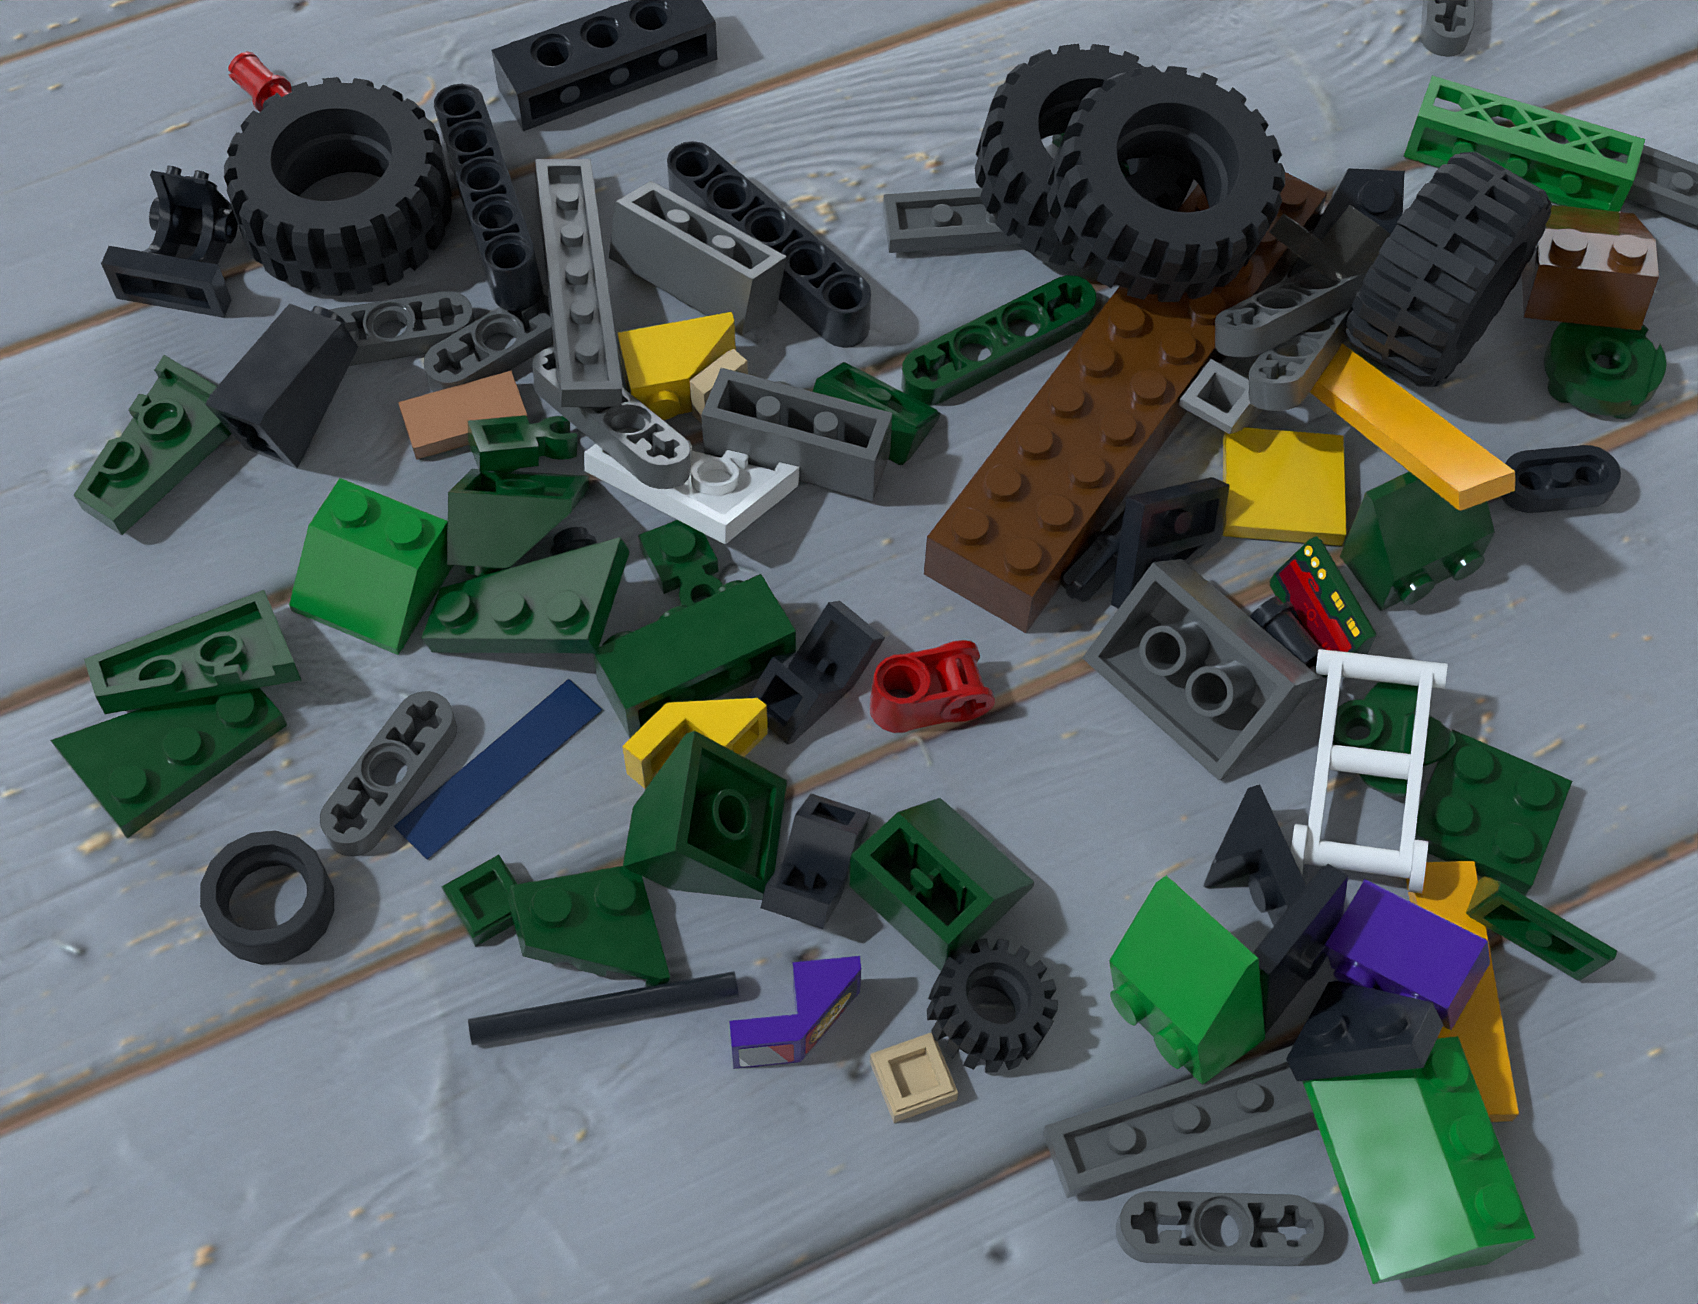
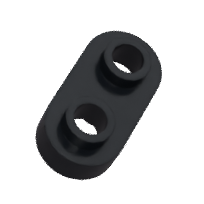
M1592 445L1520 451L1510 456L1505 463L1515 471V490L1502 495L1501 498L1510 507L1525 513L1597 507L1607 502L1617 487L1621 478L1620 466L1609 452ZM1577 479L1585 480L1590 485L1585 486L1578 482ZM1522 485H1527L1531 487L1533 490L1525 488Z

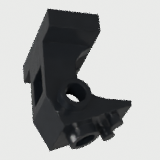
M167 166L166 173L152 170L150 177L158 197L151 204L149 224L156 233L149 248L144 251L108 246L101 265L116 299L225 318L232 300L218 263L226 244H231L237 234L238 223L232 205L217 190L218 186L208 181L209 174L204 171L195 170L194 176H181L182 169L175 166ZM181 244L197 247L192 256L187 259L175 257Z

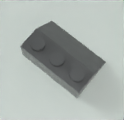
M1182 559L1152 563L1082 657L1218 780L1224 779L1281 727L1320 678Z

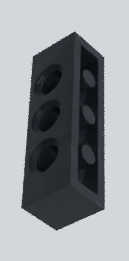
M628 0L491 50L498 89L523 132L718 60L716 21L702 0Z

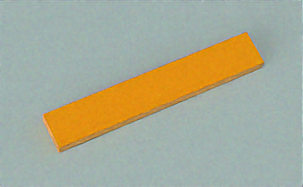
M1343 343L1310 391L1312 395L1459 511L1515 490V471Z

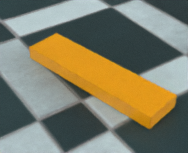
M1426 862L1422 894L1408 892L1409 901L1488 940L1486 926L1466 914L1478 883L1475 862ZM1406 878L1407 889L1409 890L1410 879ZM1488 941L1490 964L1452 1030L1442 1027L1438 1038L1458 1036L1490 1121L1507 1122L1513 1121L1519 1115Z

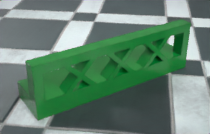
M1432 75L1403 157L1440 168L1443 164H1447L1449 159L1455 154L1477 152L1545 190L1550 202L1568 207L1620 212L1634 182L1645 139ZM1439 98L1458 104L1462 110L1454 112L1434 106L1433 104L1435 99ZM1499 116L1509 119L1515 124V127L1507 128L1497 125L1491 118ZM1552 132L1562 135L1570 143L1560 144L1550 141L1545 134ZM1605 148L1627 155L1626 161L1623 163L1606 158L1598 150Z

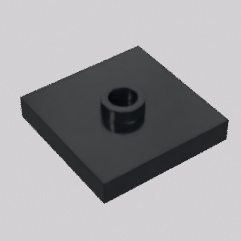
M1330 864L1320 868L1253 952L1259 959L1265 1034L1306 982L1315 976L1328 956L1329 947L1325 944L1343 916L1348 875Z

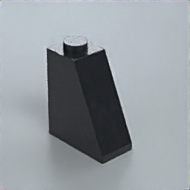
M289 303L210 394L205 405L245 449L298 469L358 349V345L344 327L346 324L345 320L338 314L320 306H314L312 311Z

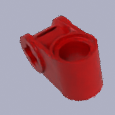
M967 640L952 641L936 648L907 654H894L885 658L877 665L873 677L869 707L870 715L874 722L883 730L892 733H905L913 729L947 722H965L986 714L993 708L995 698L992 690L984 687L977 666V662L980 659L977 644ZM900 689L908 692L911 697L897 698L890 695L888 691Z

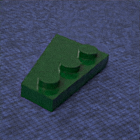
M618 537L442 587L439 589L421 639L431 652L597 654L630 551L622 538Z
M264 590L84 659L95 697L104 715L302 680Z

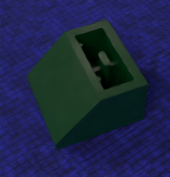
M941 798L897 812L853 852L850 858L849 886L940 971L949 956L952 958L959 947L966 944L970 949L975 940L980 939L1034 887V881Z

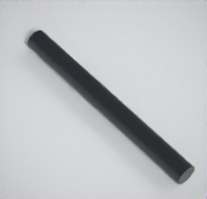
M735 971L470 1018L468 1019V1027L473 1046L738 998L739 993Z

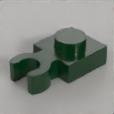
M526 415L468 421V443L479 472L509 473L519 468L539 466L540 456L557 460L577 457L578 436L576 433H570V421L564 416L548 417L540 423L534 424L529 423Z
M675 520L638 535L639 548L663 594L680 588V605L690 606L695 604L693 601L698 597H710L723 586L719 579L712 576L719 572L718 559L704 533L679 520Z

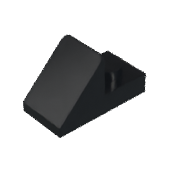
M1259 784L1247 789L1215 855L1203 886L1205 888L1250 875L1248 882L1253 902L1261 913L1268 912L1272 924L1275 926L1304 890L1306 883Z

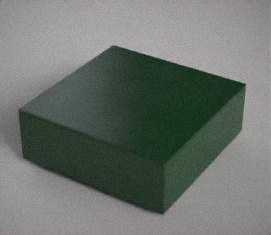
M499 854L441 886L444 896L475 947L514 925L508 893L510 885H515L517 882Z

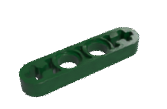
M1065 275L1058 277L920 346L906 355L902 363V391L929 406H933L1073 336L1089 326L1093 319L1096 305L1095 289L1086 279L1078 276ZM1061 300H1065L1068 303L1059 307ZM1079 303L1080 306L1075 309L1073 304ZM1015 320H1027L1036 325L1038 331L1027 337L1018 336L1009 330L1008 325ZM971 343L981 344L989 349L991 355L984 360L972 361L965 358L961 354L960 349ZM945 358H948L949 363L945 365ZM923 371L928 377L938 374L937 381L932 382L926 376L917 379V373Z

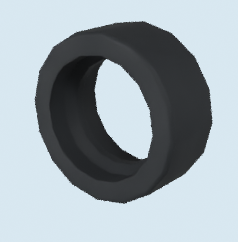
M276 830L254 832L228 843L210 861L200 883V908L219 943L235 957L260 965L282 963L309 951L326 933L335 911L334 887L316 850L298 836ZM279 865L294 868L302 875L307 886V896L302 907L290 920L272 929L255 931L245 929L234 921L229 910V901L234 889L247 875L263 867Z

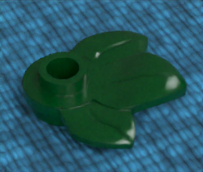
M1378 682L1363 700H1350L1338 706L1333 745L1411 754L1418 686ZM1430 715L1428 718L1423 767L1439 761L1456 745V736L1441 721ZM1356 726L1366 727L1370 731L1369 736L1361 740H1353L1347 733ZM1359 774L1361 780L1376 791L1390 796H1406L1408 782L1406 779Z

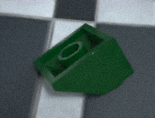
M472 468L448 492L447 565L465 566L466 573L479 576L502 571V568H510L573 511L589 489L590 476L520 471L509 473L479 472V469Z
M695 730L686 733L632 808L622 867L670 890L762 900L766 884L775 873L787 780Z

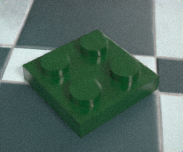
M1452 729V733L1456 736V745L1446 756L1437 761L1418 806L1415 840L1428 841L1427 853L1444 861H1474L1478 876H1486L1500 881L1526 896L1533 886L1573 781Z

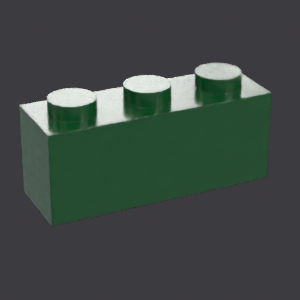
M762 574L745 581H731L721 586L714 595L690 606L680 605L673 607L651 624L633 632L622 631L609 637L599 647L597 654H593L597 680L626 733L631 738L666 703L713 700L760 678L773 656L796 652V630Z

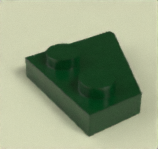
M622 866L510 885L508 901L522 957L551 964L566 962L574 965L579 971L604 977L607 970L646 979L645 987L669 982L670 973L641 875Z

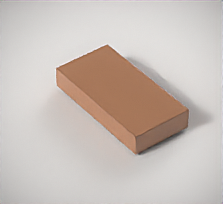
M512 371L398 402L416 460L469 445V420L527 416Z

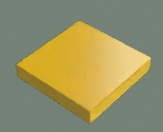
M1245 427L1232 434L1224 432L1223 482L1229 484L1230 488L1223 523V536L1306 543L1309 539L1318 536L1326 545L1342 546L1346 537L1344 435Z

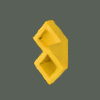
M758 698L666 703L622 746L626 773L646 789L684 735L694 730L745 757L768 734L767 705Z

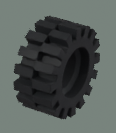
M987 938L975 940L971 950L966 944L959 947L953 957L949 956L928 997L931 1002L927 1008V1021L937 1020L931 1030L935 1040L938 1041L948 1036L950 1040L944 1052L953 1059L958 1051L962 1050L968 1054L963 1066L973 1070L980 1059L986 1060V1072L997 1073L1003 1062H1005L1008 1071L1019 1067L1024 1058L1028 1060L1035 1053L1054 1022L1052 1019L1058 1011V1000L1051 999L1057 990L1054 979L1041 982L1047 967L1041 960L1033 966L1028 965L1025 961L1031 951L1023 946H1020L1016 955L1008 953L1010 942L1008 940L998 938L992 950H989ZM981 986L1001 992L1013 1004L1015 1019L1008 1024H997L982 1018L969 1003V991Z

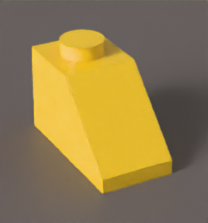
M732 312L617 333L621 367L627 391L662 420L670 419L678 414L692 412L690 380L729 350H736L735 323Z

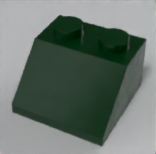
M1408 471L1365 492L1340 557L1380 611L1401 601L1405 605L1413 604L1431 592L1436 584L1450 577L1455 581L1462 580L1482 566L1485 561L1483 554L1495 533L1488 502L1486 501L1459 511Z

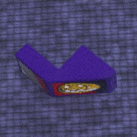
M860 956L792 962L796 1014L729 1021L733 1069L801 1062L860 993L862 969Z

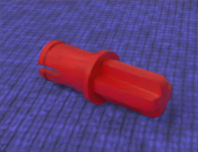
M246 51L238 54L228 67V71L231 73L228 74L229 77L253 98V105L259 112L264 109V101L276 93L282 97L292 92L291 83L284 76L275 75L253 52Z

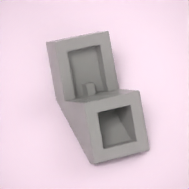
M1226 356L1221 364L1210 359L1181 397L1179 406L1228 434L1238 432L1244 427H1250L1263 410L1253 406L1249 401V371L1256 359L1252 357Z

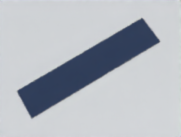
M567 679L393 827L428 860L601 712L602 709L570 679Z

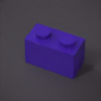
M1364 879L1325 944L1329 947L1327 955L1331 968L1335 970L1333 975L1337 980L1433 1002L1443 1027L1452 1030L1490 964L1488 940Z

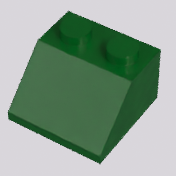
M339 478L308 525L289 602L291 611L399 655L454 566L447 565L448 521Z
M1167 875L1164 876L1153 886L1109 960L1114 988L1110 992V997L1116 1010L1126 1022L1133 1026L1140 1023L1153 1036L1159 1052L1172 1067L1180 1069L1184 1066L1203 1085L1265 1040L1259 959Z

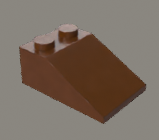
M1552 205L1550 219L1545 224V232L1538 241L1531 260L1522 272L1523 318L1641 330L1659 279L1655 238L1634 213Z

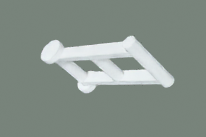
M1323 649L1318 650L1316 674L1328 675L1310 815L1308 825L1295 824L1291 845V853L1301 875H1303L1304 864L1320 867L1330 864L1336 869L1410 879L1408 892L1422 894L1428 841L1415 840L1431 691L1432 688L1445 689L1448 664ZM1341 677L1418 686L1411 754L1333 745ZM1329 770L1408 780L1400 851L1320 840Z

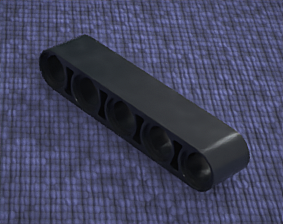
M469 84L450 85L437 93L434 99V109L444 147L492 298L499 307L505 310L519 311L527 309L540 300L543 294V285L533 243L483 95L478 88Z
M696 141L683 142L676 145L669 152L667 157L669 191L787 257L779 301L833 346L842 348L854 347L866 339L870 330L871 289L865 278L708 145Z

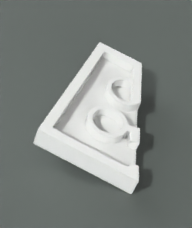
M623 428L616 430V432L621 433H634L641 431L633 428ZM689 440L687 441L690 444L691 475L685 483L671 489H657L645 485L597 444L584 452V466L587 473L723 544L728 543L799 485V467L779 462L775 471L748 464L747 454L727 450L723 457L692 451V445Z

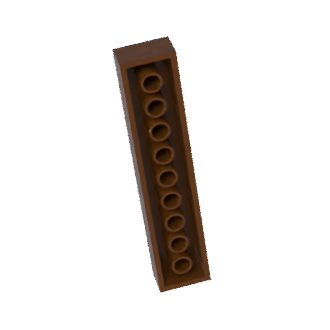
M1285 172V186L1280 193L1282 203L1278 214L1248 264L1241 268L1236 278L1224 287L1215 286L1209 295L1190 299L1187 292H1184L1179 302H1159L1158 295L1148 294L1145 300L1128 296V289L1119 286L929 533L926 541L924 575L1020 631L1027 633L1062 585L1060 583L1062 575L1089 547V537L1096 531H1101L1186 414L1187 410L1179 406L1181 397L1210 359L1221 364L1227 355L1218 352L1215 348L1216 316L1222 311L1284 279L1299 257L1298 255H1300L1310 237V232L1321 215L1327 192ZM1197 184L1177 212H1197L1209 209L1207 198L1199 184Z

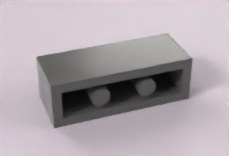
M653 181L644 184L616 201L609 259L707 316L732 312L735 332L742 336L776 313L787 258L785 255Z
M721 367L701 414L704 454L723 457L727 450L747 454L749 465L774 471L779 462L799 467V481L873 501L890 455L893 413Z

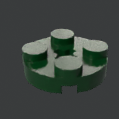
M1561 322L1555 329L1544 355V368L1549 378L1547 389L1550 395L1559 402L1570 403L1579 409L1598 415L1613 416L1623 420L1636 415L1639 408L1652 399L1661 384L1667 366L1665 352L1661 344H1659L1657 350L1655 349L1653 343L1646 337L1649 329L1644 324L1641 330ZM1599 355L1607 356L1610 358V366L1616 369L1603 368L1595 363Z

